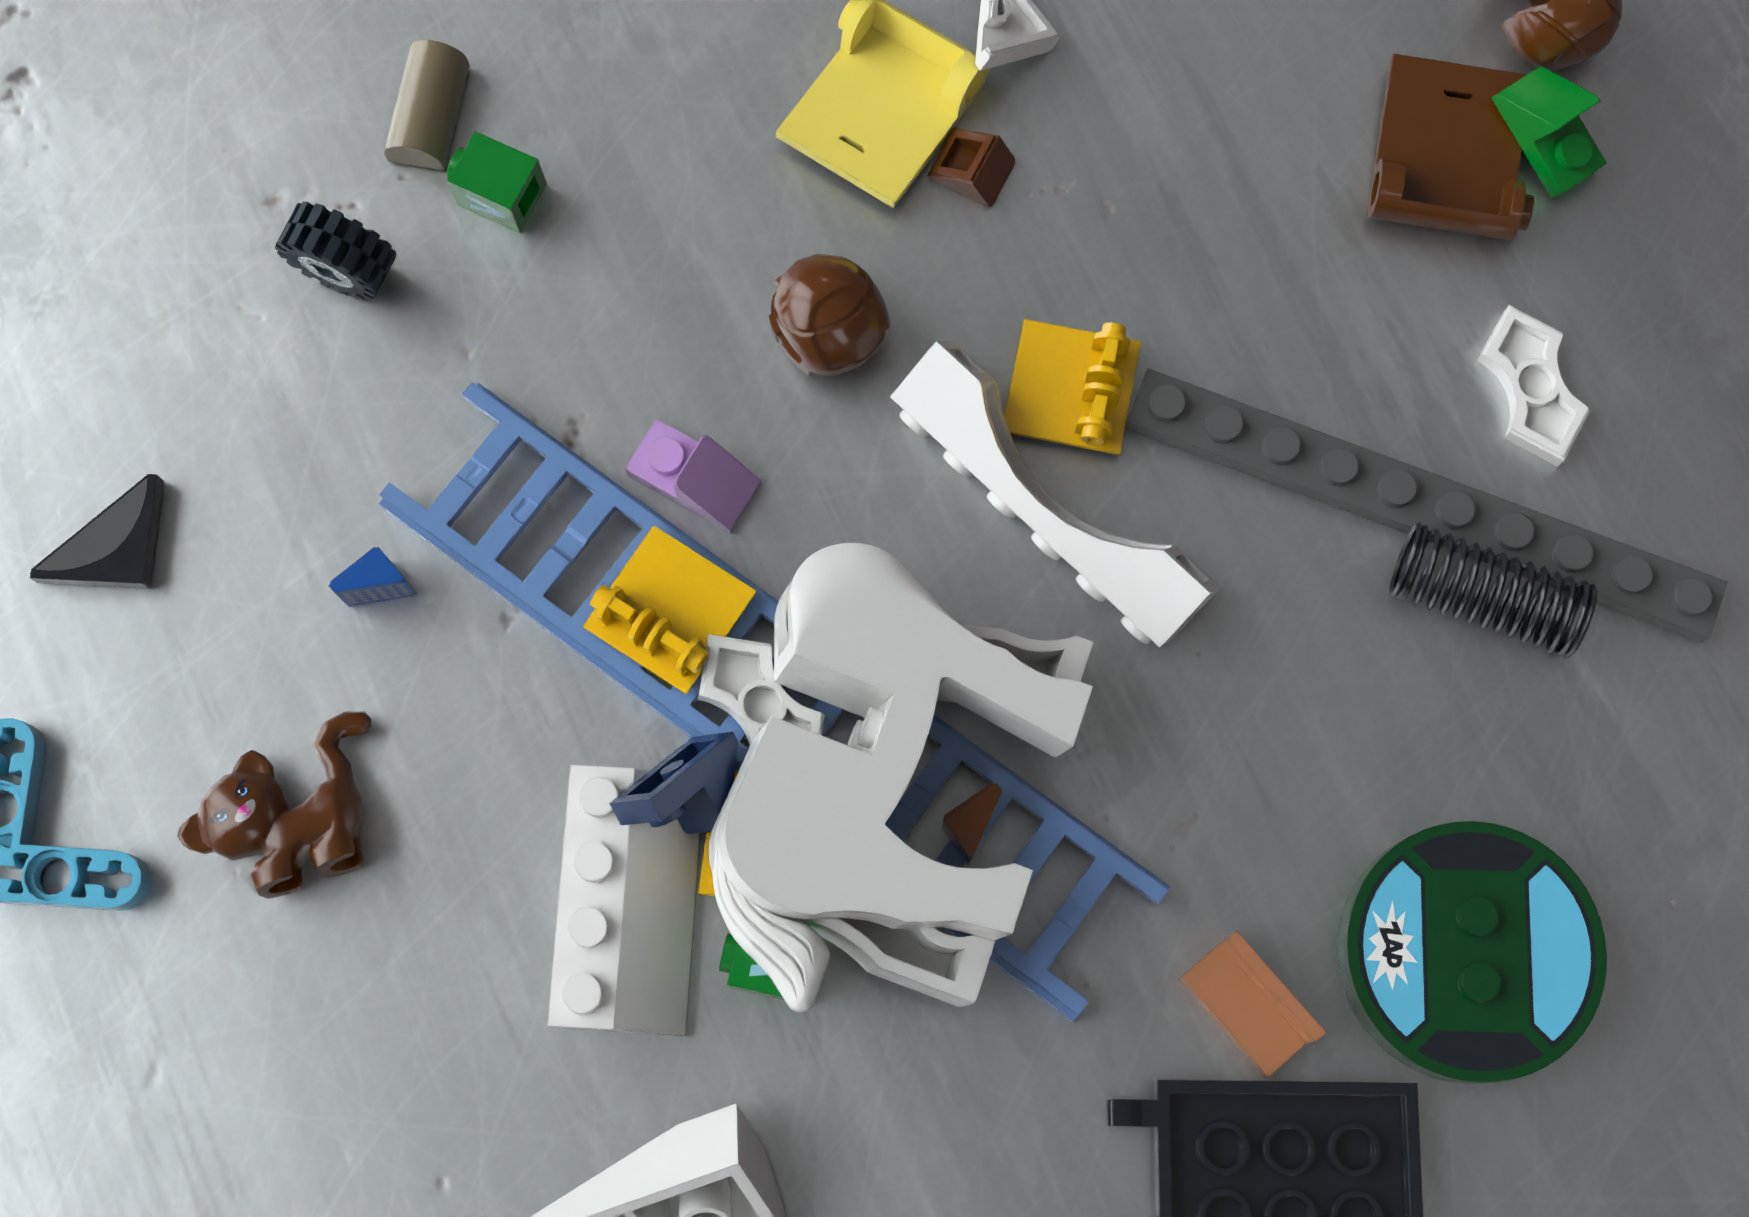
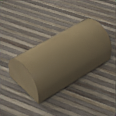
M417 40L410 45L384 151L388 162L445 171L470 67L467 57L458 49L433 40Z

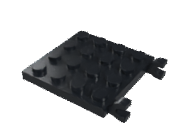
M1153 1080V1100H1106V1126L1154 1127L1155 1217H1423L1417 1083Z

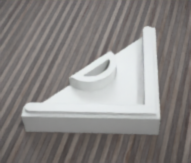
M981 0L975 65L981 71L1044 54L1053 49L1060 37L1032 0Z

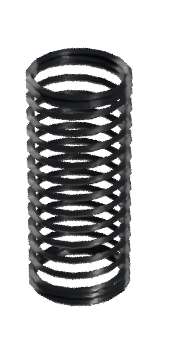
M1421 522L1412 527L1393 571L1389 587L1391 597L1396 596L1397 600L1401 599V601L1408 597L1416 580L1425 548L1435 535L1433 551L1423 569L1414 593L1413 603L1415 606L1421 603L1433 575L1439 551L1448 540L1447 554L1436 574L1426 602L1428 610L1435 607L1444 587L1452 556L1462 543L1461 557L1449 579L1441 600V615L1446 614L1450 609L1462 579L1466 559L1475 549L1474 563L1462 584L1453 610L1454 619L1460 618L1465 611L1475 586L1480 563L1489 553L1488 566L1475 589L1467 611L1466 621L1468 625L1473 623L1479 615L1490 586L1494 566L1502 558V570L1488 594L1479 622L1481 630L1489 626L1497 610L1493 623L1494 634L1503 630L1509 618L1506 629L1508 639L1517 634L1522 624L1519 635L1521 644L1529 641L1534 633L1533 645L1535 649L1542 646L1547 639L1546 648L1548 653L1555 651L1558 657L1563 656L1566 659L1577 651L1586 635L1595 611L1598 591L1594 583L1589 585L1588 581L1576 583L1572 576L1563 579L1559 571L1549 574L1545 566L1535 570L1531 561L1522 565L1518 556L1508 561L1505 552L1495 556L1491 547L1481 552L1478 542L1468 547L1465 538H1461L1454 543L1451 533L1441 538L1438 528L1429 531L1427 524L1422 526ZM1516 562V573L1511 579L1500 602L1507 578V572L1509 568ZM1529 567V578L1516 600L1521 575ZM1543 572V582L1530 603L1535 579ZM1556 577L1557 586L1545 604L1549 582ZM1567 582H1570V591L1559 608L1562 589ZM1583 602L1578 621L1569 638L1570 630L1573 625L1574 619ZM1536 605H1537V608H1536L1534 617H1533L1532 622H1531V624H1530V626H1529V628H1528L1530 619H1531L1532 614H1533V612H1534V610H1535V607H1536ZM1551 606H1552V609H1551V612H1550L1548 621H1547L1546 626H1545V628H1544V630H1543V632H1542V634H1541V631H1542L1544 622H1545L1546 617H1547V615H1548V612H1549V610H1550V608H1551ZM1520 607H1521L1520 613H1519L1518 618H1517V620H1516L1518 611H1519V609H1520Z

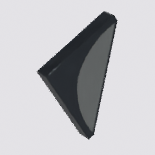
M147 474L31 569L30 579L43 584L150 589L164 480L157 474Z

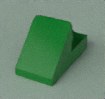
M1540 66L1491 97L1551 198L1566 192L1607 164L1579 115L1601 102L1597 95Z

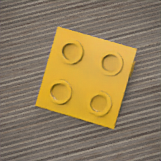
M1024 319L1004 414L1010 434L1120 455L1141 341L1130 340L1125 336L1126 327L1117 323H1104L1102 331L1095 333Z
M653 525L611 587L609 588L603 584L595 592L590 601V606L595 609L583 625V628L687 695L702 674L704 662L708 658L709 652L706 650L708 635L727 637L757 591Z

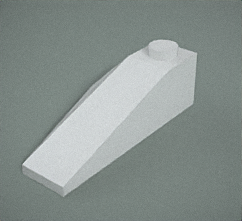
M736 1103L675 1125L531 1217L787 1216L765 1147Z

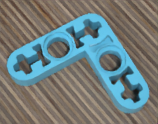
M14 718L0 719V749L2 743H12L14 738L25 742L24 752L14 753L11 761L9 757L0 754V774L9 776V773L22 777L20 785L0 780V795L11 793L18 802L16 817L11 823L0 827V865L22 870V881L0 878V903L113 911L131 910L140 905L148 896L152 883L151 873L146 863L138 857L115 850L32 845L46 757V741L39 730L26 722ZM63 859L71 869L69 884L63 891L49 895L41 886V873L48 863ZM120 865L122 872L132 875L130 887H120L116 898L114 889L102 885L88 884L89 872L97 875H116Z

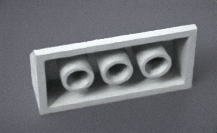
M570 765L547 1026L567 1030L686 1036L701 833H685L677 819L655 828L651 827L649 823L620 825L609 803L649 771Z

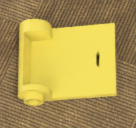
M850 0L838 21V28L843 30L840 50L776 130V138L894 208L972 104L986 80L989 69L980 71L975 65V53L885 0Z

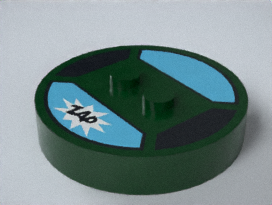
M1464 821L1440 824L1417 832L1385 850L1370 863L1352 887L1340 917L1337 933V960L1341 983L1346 998L1364 1030L1383 1050L1403 1065L1424 1075L1448 1082L1466 1084L1502 1082L1521 1078L1547 1067L1572 1048L1584 1034L1596 1013L1604 990L1607 972L1606 941L1600 916L1587 888L1571 867L1553 850L1520 831L1493 823Z

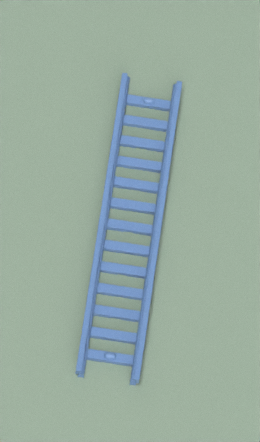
M471 383L462 396L466 401L498 423V425L428 510L390 482L379 494L383 498L379 505L383 510L688 737L733 731L738 740L735 771H739L749 749L742 744L746 735L741 726L729 714L719 727L692 707L699 696L702 674L687 695L674 686L669 690L643 671V666L623 653L620 654L606 642L584 629L583 625L595 609L590 606V601L595 592L603 584L609 588L611 587L653 525L757 591L727 637L744 640L761 617H764L774 625V616L779 601L480 383L477 385ZM522 441L546 459L478 543L473 545L453 530L451 526L519 442ZM569 475L594 494L570 522L557 542L550 547L530 574L522 581L498 562ZM617 510L642 528V530L571 617L546 599V597ZM773 657V658H772V663H773V670H774V657ZM818 700L812 709L825 715L822 736L828 733L844 712V709ZM934 715L928 738L939 745L940 748L899 801L885 825L903 841L962 762L988 782L998 783L1002 789L998 804L981 841L1012 799L1043 821L1013 862L1033 870L1030 882L1063 837L1094 858L1092 864L1027 954L1003 937L995 941L989 961L1071 1022H1074L1089 1001L1049 972L1048 968L1115 875L1155 904L1160 903L1170 886ZM951 841L947 843L935 860L945 865L960 868L965 864V861ZM946 928L957 937H966L973 935Z

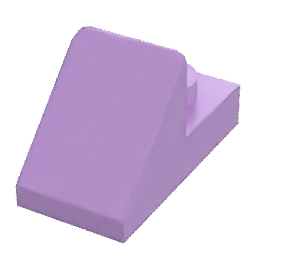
M658 419L654 421L625 468L627 476L730 534L761 485V479L709 436L704 434L698 442Z

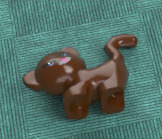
M345 711L322 723L312 747L325 769L328 780L315 789L302 804L294 808H290V800L283 786L275 781L273 765L266 756L254 750H250L240 756L232 773L223 776L204 795L198 813L190 816L180 826L177 837L182 845L190 851L201 854L215 852L232 861L254 855H264V858L256 862L251 875L258 895L267 899L288 895L300 890L303 887L302 869L308 861H313L315 868L323 878L342 875L360 868L363 864L359 842L362 797L354 784L351 763L338 746L341 738L367 734L372 726L370 716L366 712Z

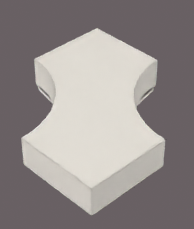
M1508 305L1477 361L1486 366L1498 378L1506 392L1510 418L1504 439L1558 467L1565 460L1590 410L1571 394L1561 377L1558 366V350L1563 333Z
M708 635L706 650L709 652V655L703 665L698 700L711 703L730 714L743 729L749 745H751L753 739L771 716L822 735L825 715L800 705L785 692L780 684L774 682L771 644Z

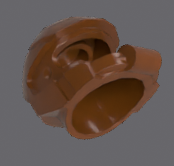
M1528 0V3L1533 7L1516 13L1512 18L1505 20L1500 28L1513 51L1525 63L1537 68L1542 66L1550 71H1559L1569 66L1577 65L1579 62H1585L1599 54L1609 45L1620 26L1622 0Z
M815 254L797 260L784 274L774 280L777 291L773 295L771 314L769 315L772 333L786 356L808 376L813 374L835 376L850 372L864 365L881 347L886 330L891 326L890 317L879 289L869 274L856 263L842 256Z

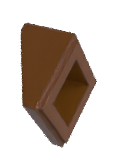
M953 128L927 177L930 181L976 203L992 206L1015 165V157L999 135Z
M998 783L989 784L944 815L942 829L967 865H970L1002 794V789Z

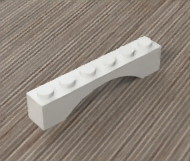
M936 341L890 396L903 409L899 416L909 428L922 437L927 438L930 434L946 449L943 457L953 469L967 478H971L973 475L990 490L987 498L991 504L1008 518L1015 519L1017 516L1035 531L1031 539L1036 546L1054 560L1059 561L1061 557L1064 558L1080 573L1076 577V581L1082 589L1099 602H1104L1108 599L1125 615L1121 619L1123 626L1142 643L1149 645L1153 641L1161 648L1173 640L1220 589L1221 586L1176 545L1145 543L1111 534L1082 520L1054 499L1031 473L1013 442L1002 411L997 380L954 341Z

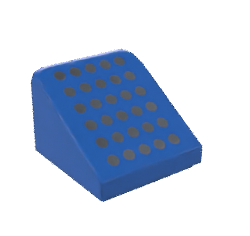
M373 547L331 580V584L328 585L348 607L407 598L417 594L379 547Z

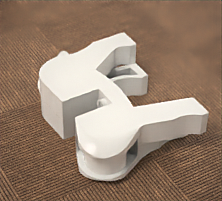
M863 543L832 545L813 553L801 564L782 594L774 616V682L862 716L865 719L864 721H857L846 745L771 716L753 739L714 824L709 840V862L713 874L715 897L721 915L733 938L768 974L790 1009L804 1013L811 1009L815 1003L830 958L829 950L822 937L845 951L867 973L957 1007L967 1006L976 1002L995 941L1013 934L1033 870L1016 863L999 867L973 869L945 865L931 860L910 848L885 823L900 801L919 762L930 731L937 700L956 702L1054 758L1072 748L1093 686L1081 682L1093 645L1092 641L1077 635L1060 640H1034L1003 628L959 624L894 556L872 545ZM945 927L973 935L966 937L951 936L935 928Z

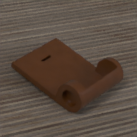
M1393 53L1390 59L1368 201V218L1509 241L1513 240L1517 230L1526 231L1533 213L1534 196L1526 194L1524 181L1517 180L1522 149L1491 97L1527 74Z

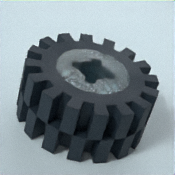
M298 202L275 245V249L278 250L277 254L281 258L287 259L286 263L291 267L301 269L303 275L308 278L314 277L320 281L319 284L327 288L332 286L339 293L347 296L350 293L356 299L361 300L364 298L367 300L376 298L397 255L396 251L391 249L392 245L388 241L379 239L380 235L374 230L363 228V223L356 219L351 221L344 217V213L335 209L330 212L324 205L315 203L313 206L309 202H302V204Z

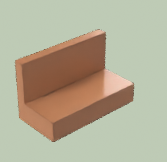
M1238 931L1225 937L1179 978L1180 982L1264 1078L1270 1077L1305 1044L1316 1042L1326 1034V1031Z

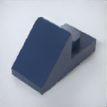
M734 732L691 737L609 803L620 825L649 823L651 827L655 828L677 819L681 828L687 834L712 832L734 781L738 740Z

